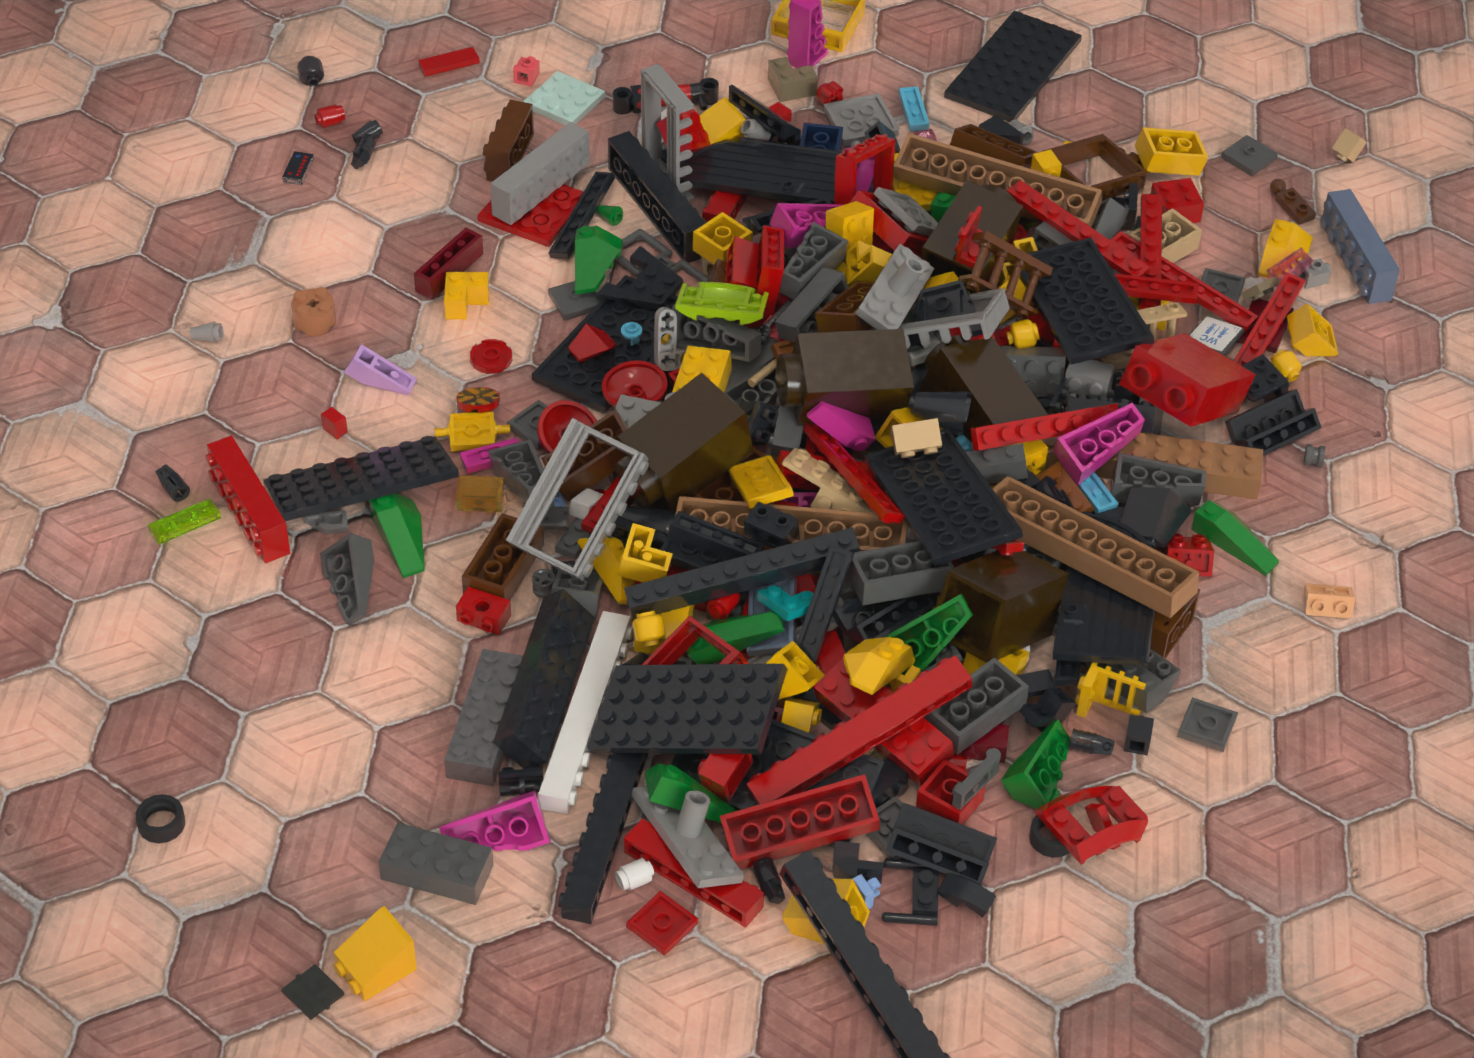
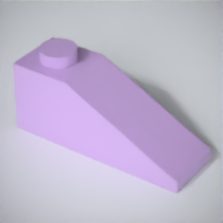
M362 344L344 371L345 374L361 384L404 395H409L417 380L416 377Z

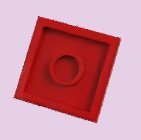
M659 891L626 922V928L665 956L698 924L699 918L662 891Z

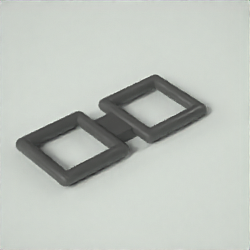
M638 229L622 239L623 249L641 238L660 252L655 257L676 273L683 269L698 281L707 282L708 277L683 259L676 263L670 261L668 258L672 256V251L644 230ZM622 255L614 259L635 276H639L644 268L630 263Z

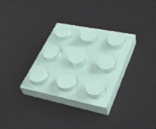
M556 71L523 102L533 104V112L563 125H567L569 122L577 124L605 98V91Z

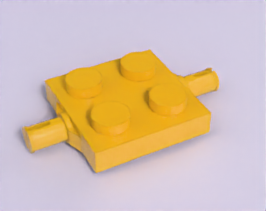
M494 412L450 414L448 427L434 428L435 437L448 436L451 451H468L494 444L497 434H510V424L496 425Z

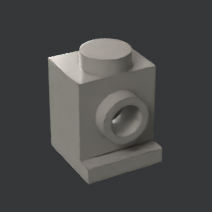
M1321 258L1308 262L1300 260L1296 276L1306 280L1305 289L1328 284L1331 266L1328 262L1324 263Z

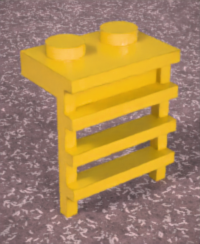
M1092 663L1087 675H1082L1078 683L1077 689H1079V692L1075 699L1076 705H1078L1076 715L1086 718L1094 701L1122 712L1139 716L1141 711L1132 708L1136 688L1144 690L1146 683L1138 681L1139 677L1134 676L1132 679L1124 676L1125 672L1120 671L1118 674L1112 672L1109 666L1103 669L1098 667L1097 663ZM1109 678L1117 680L1113 701L1106 699ZM1123 683L1130 685L1127 705L1119 703Z

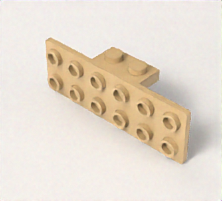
M794 448L783 460V466L820 487L811 507L876 513L868 507V503L858 496V492L848 484L844 476L831 469L826 462L812 458L806 450Z

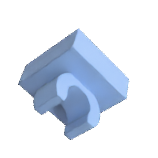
M862 874L854 877L853 881L868 909L873 908L874 898L880 895L878 888L881 887V884L876 877L868 881L864 879Z

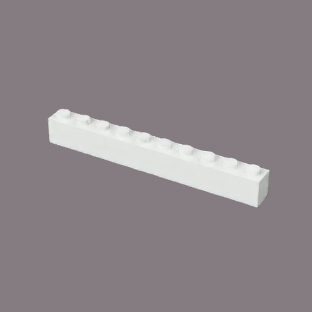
M606 611L602 612L538 793L542 810L568 815L570 807L576 804L578 794L576 789L577 786H582L584 779L583 769L584 767L588 768L591 754L587 748L615 666L622 665L621 658H625L627 654V640H631L633 636L630 616Z

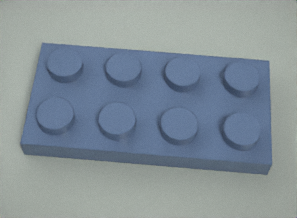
M797 577L749 590L748 615L772 611L756 599L759 590L776 585L790 596L797 594ZM781 617L784 631L748 647V655L775 654L790 642H795L796 618L786 621Z

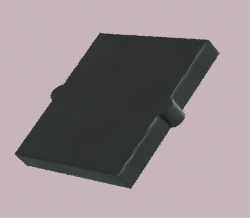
M316 964L301 975L297 974L296 979L281 989L282 993L310 1020L325 1009L329 1010L330 1005L345 995L344 991Z

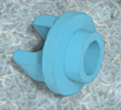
M628 322L621 327V334L625 339H630V345L633 346L640 342L639 337L642 335V327L638 323Z

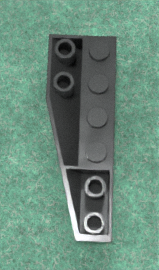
M1059 612L1057 613L1056 621H1055L1054 628H1053V632H1054L1055 635H1056V629H1057V623H1058ZM1151 648L1149 654L1150 664L1147 668H1143L1138 664L1134 666L1097 663L1098 667L1105 669L1106 666H1109L1112 672L1119 674L1120 671L1125 672L1124 676L1132 679L1134 676L1139 677L1138 681L1146 683L1144 690L1136 688L1133 703L1145 713L1164 701L1181 674V670ZM1082 662L1088 669L1092 662ZM1109 678L1108 686L1115 690L1117 680ZM1123 683L1121 696L1128 700L1130 685Z

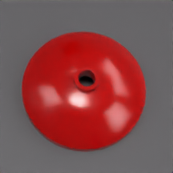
M646 361L621 363L613 367L605 375L602 382L603 396L614 407H616L620 395L657 402L665 396L668 387L667 377L663 370L655 364Z
M562 400L550 404L541 413L537 423V433L541 445L549 454L556 449L562 438L561 435L564 434L572 418L587 426H591L597 422L595 416L586 407L577 402Z

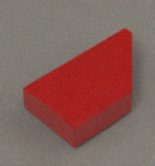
M1090 803L1084 807L1092 828L1096 833L1113 825L1104 804ZM1120 845L1115 846L1111 849L1115 850L1116 848L1120 847Z

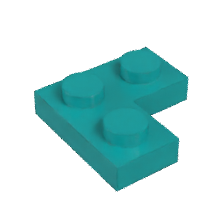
M774 585L759 590L756 599L784 620L789 621L807 614L814 593L808 590L790 596L780 587Z

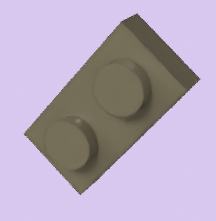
M1277 276L1240 294L1244 301L1249 298L1255 301L1274 292L1273 287L1280 284Z

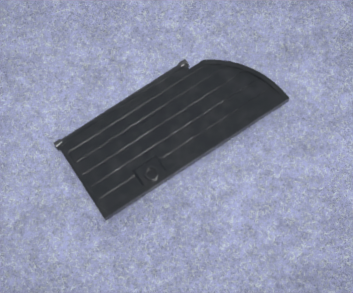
M741 137L740 142L725 140L713 143L707 148L693 153L691 158L681 161L680 168L689 165L692 168V172L680 177V184L690 181L692 187L799 203L827 197L834 204L836 155L843 151L755 140Z
M1081 512L1151 547L1147 540L1131 527L1106 516ZM1067 565L1066 572L1069 574L1060 604L1053 660L1134 666L1138 664L1143 668L1149 667L1155 610Z

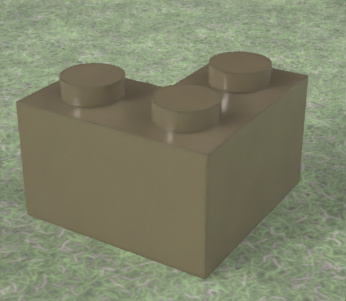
M787 57L768 60V80L780 102L816 96L818 76L812 65L792 68Z

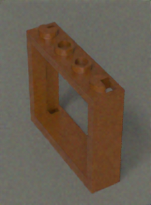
M1104 134L1050 148L1062 164L1060 178L1084 184L1066 169L1064 165L1100 156L1123 176L1091 186L1102 190V201L1123 195L1125 191H1129L1130 183H1138V190L1144 188L1148 171Z

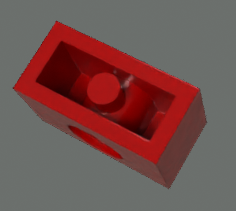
M468 586L456 604L457 621L464 625L482 629L485 632L500 635L511 617V600Z

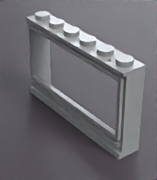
M660 64L641 69L642 147L648 150L651 158L657 161L661 170L667 173L673 184L677 185L680 193L691 202L694 200V196L689 191L692 188V183L686 181L680 184V177L690 174L692 168L689 165L680 168V162L691 158L692 152L690 150L680 152V146L691 142L692 136L690 134L680 136V130L691 126L692 120L690 118L680 120V113L694 109V104ZM661 99L667 104V164L661 160V133L656 125L657 122L661 121Z
M1005 289L969 294L977 311L976 313L913 322L915 317L913 313L917 304L913 303L908 315L898 328L904 330L907 349L910 347L908 337L910 334L918 333L921 344L927 347L931 343L929 331L939 330L942 342L949 343L951 340L949 328L960 327L963 339L969 340L972 337L969 325L979 323L981 324L984 339H989L1010 309Z
M572 418L506 541L512 546L583 581L585 577L590 576L596 556L599 557L605 547V544H603L605 539L614 532L616 527L615 521L618 515L621 516L627 506L625 502L629 495H633L638 486L637 480L640 475H644L649 466V459L644 453ZM588 435H591L633 456L572 568L529 546Z

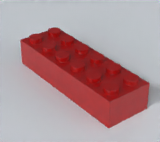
M231 435L207 444L208 454L205 457L211 468L208 470L209 477L212 483H217V490L220 496H225L229 511H234L238 526H243V532L247 541H252L256 556H261L264 563H268L291 554L286 522L233 436Z
M843 658L813 686L816 699L840 720L845 722L854 718V715L859 710L869 709L875 705V702L882 696L888 697L893 694L886 686L873 695L852 686ZM924 717L874 747L885 758H890L906 771L909 778L920 787L944 759L948 761L955 754L953 742Z
M865 774L720 816L730 855L740 870L752 867L756 861L762 858L777 860L835 843V841H843L880 830V820Z

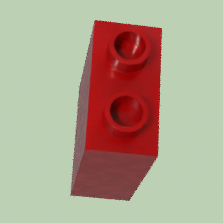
M1183 333L1156 340L1154 344L1144 343L1137 345L1119 384L1186 425L1193 427L1239 412L1256 374Z

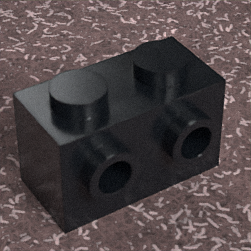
M758 502L744 520L745 535L772 548L793 543L799 535V520L791 514H785L776 510L771 505Z

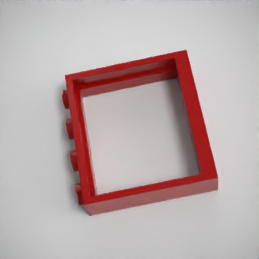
M876 134L874 137L866 139L864 142L856 144L854 147L836 155L834 204L850 203L851 197L856 195L857 164L874 155L873 193L878 187L893 191L894 138H890L886 134Z
M858 190L856 195L851 197L850 203L857 201L874 208L873 231L894 251L901 244L914 251V254L918 257H921L923 246L930 236L909 232L904 227L906 224L895 219L891 215L892 211L889 208L887 209L878 203L879 199L873 193Z
M763 225L758 249L761 257L758 263L760 273L757 278L756 294L764 296V292H767L769 295L763 318L749 323V328L751 329L753 327L758 329L770 315L774 314L784 272V229Z
M689 615L642 665H673L699 637L726 656L719 664L749 663L737 649Z

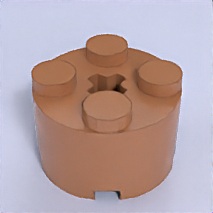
M326 288L298 290L294 293L291 308L294 327L298 332L301 330L307 336H321L328 333L329 328L335 326L334 299Z

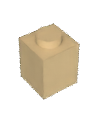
M1345 128L1332 149L1337 152L1335 156L1344 162L1348 159L1354 163L1367 142Z

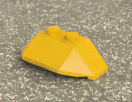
M1275 218L1265 246L1258 276L1270 279L1277 276L1278 280H1280L1287 272L1290 274L1298 269L1300 260L1306 262L1313 237L1297 224Z
M607 537L603 543L605 544L604 550L599 557L596 556L593 565L618 604L627 605L624 588L635 584V580L618 575L625 547L619 539ZM580 538L577 541L582 550L589 538Z
M892 637L865 639L845 653L843 657L847 673L850 676V684L871 695L899 676L915 662L911 646L904 644L901 639Z

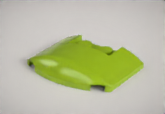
M698 282V287L690 286L688 288L687 283H683L675 309L694 320H697L698 315H701L708 319L719 317L728 321L740 320V325H744L763 318L769 293L764 292V296H761L760 294H755V288L730 283Z

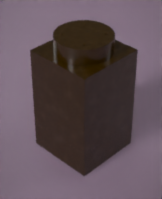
M966 180L923 246L921 259L927 261L930 266L935 268L930 277L952 271L958 278L959 276L972 274V268L955 261L957 252L954 249L960 239L957 236L961 227H966V221L970 212H975L978 205L982 207L978 229L988 231L1011 245L1016 236L1023 205L1018 204L1007 191L998 186H978ZM989 252L979 277L986 282H989L997 259L992 252ZM967 288L970 294L979 292L977 290H971Z
M903 329L800 333L797 335L792 353L779 354L777 360L776 381L779 402L783 408L794 407L797 426L805 425L806 422L816 424L807 417V413L821 401L868 417L871 422L886 421L893 410L907 407L910 395L914 389Z
M962 335L952 336L949 343L941 342L935 346L925 359L924 366L928 372L917 392H972L967 422L963 424V429H965L963 435L971 443L970 428L1048 415L993 337L986 340L971 341L970 339L964 340Z
M700 373L617 436L619 442L644 453L649 459V466L644 475L639 476L637 489L631 496L644 507L648 508L657 501L665 510L673 511L677 510L679 496H696L754 451L746 413L703 373ZM623 451V458L614 464L616 474L620 480L633 456Z
M999 550L949 569L939 606L962 594L973 614L949 643L987 663L994 657L999 660L1051 636L1069 573L1025 551L1013 552V555H1002L999 553Z

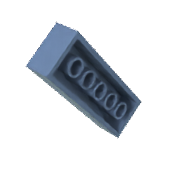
M1352 190L1328 192L1324 202L1323 215L1320 218V225L1326 231L1329 241L1333 243L1337 254L1340 255L1344 262L1345 268L1352 275L1353 282L1357 284L1361 295L1365 297L1368 304L1391 301L1400 271L1399 267Z

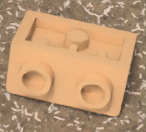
M1305 583L1306 615L1352 618L1355 602L1352 587Z

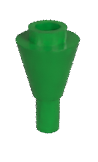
M600 205L596 211L612 226L618 225L623 219V209L620 206Z

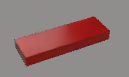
M473 47L418 60V65L425 77L480 63L479 56Z

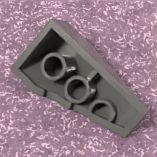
M1112 198L1103 200L1091 228L1110 240L1126 224V216L1129 210Z
M350 533L320 553L322 573L331 584L330 590L338 599L337 605L347 625H351L366 616L374 564L371 540Z

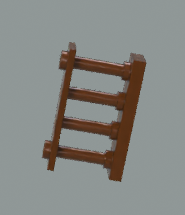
M988 231L974 233L972 242L979 245L980 250L972 274L959 276L958 280H962L968 289L979 292L999 289L996 286L1004 262L1008 261L1013 267L1005 291L1010 309L1022 318L1038 315L1039 311L1029 305L1038 279L1050 276L1053 268ZM990 251L995 254L997 259L989 282H986L979 277L987 253ZM1021 270L1029 273L1030 278L1023 299L1020 301L1013 297Z

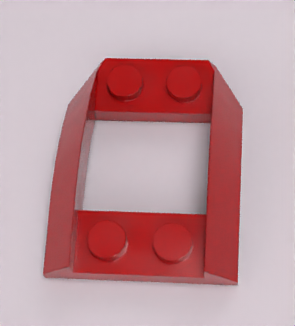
M1097 786L1077 789L1057 797L1034 812L1081 865L1088 858L1094 855L1098 856L1120 844L1129 841L1138 843L1141 841L1143 832L1148 824V816L1120 786ZM1096 798L1100 804L1105 805L1109 814L1118 824L1107 827L1091 836L1066 809L1067 807L1087 799Z

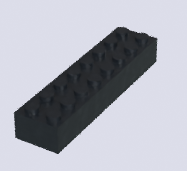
M630 131L608 138L609 171L614 173L617 181L681 259L688 263L701 259V255L693 251V231L707 223V221L700 217L697 209L690 205L687 197L680 193L677 185L671 182L667 173L661 170L657 161L651 158L648 150L641 146L638 138L634 137Z
M564 589L543 597L493 741L497 747L523 769L527 765L536 764L540 766L547 763L595 618Z

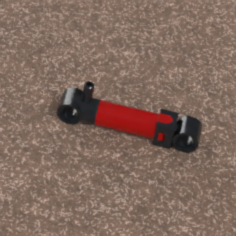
M704 78L700 83L678 85L692 103H699L702 111L708 109L707 105H713L718 102L719 82L714 78ZM641 85L630 86V89L626 87L614 89L613 111L615 113L625 115L630 113L632 109L634 113H641ZM661 99V106H667V104Z

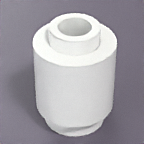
M643 858L620 867L619 871L615 872L617 884L622 891L626 889L630 891L652 881V876L654 875L652 864Z

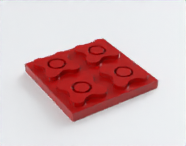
M562 184L560 188L553 191L547 198L539 202L512 225L492 215V203L490 200L478 214V221L550 247L558 237L584 191Z

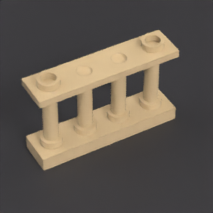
M1174 302L1137 310L1144 322L1148 324V328L1154 336V341L1157 322L1167 320V338L1175 335L1176 319L1187 317V312L1182 306ZM1134 349L1096 358V361L1115 365V370L1127 367Z

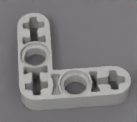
M661 307L655 313L654 362L660 369L671 371L681 367V357L685 354L686 349L676 348V313L668 307ZM667 313L668 315H670V318H667L665 323V321L662 320V317H664ZM669 333L670 341L667 344H662L660 341L662 335ZM666 355L670 359H675V362L668 360L663 364L661 360L665 359Z

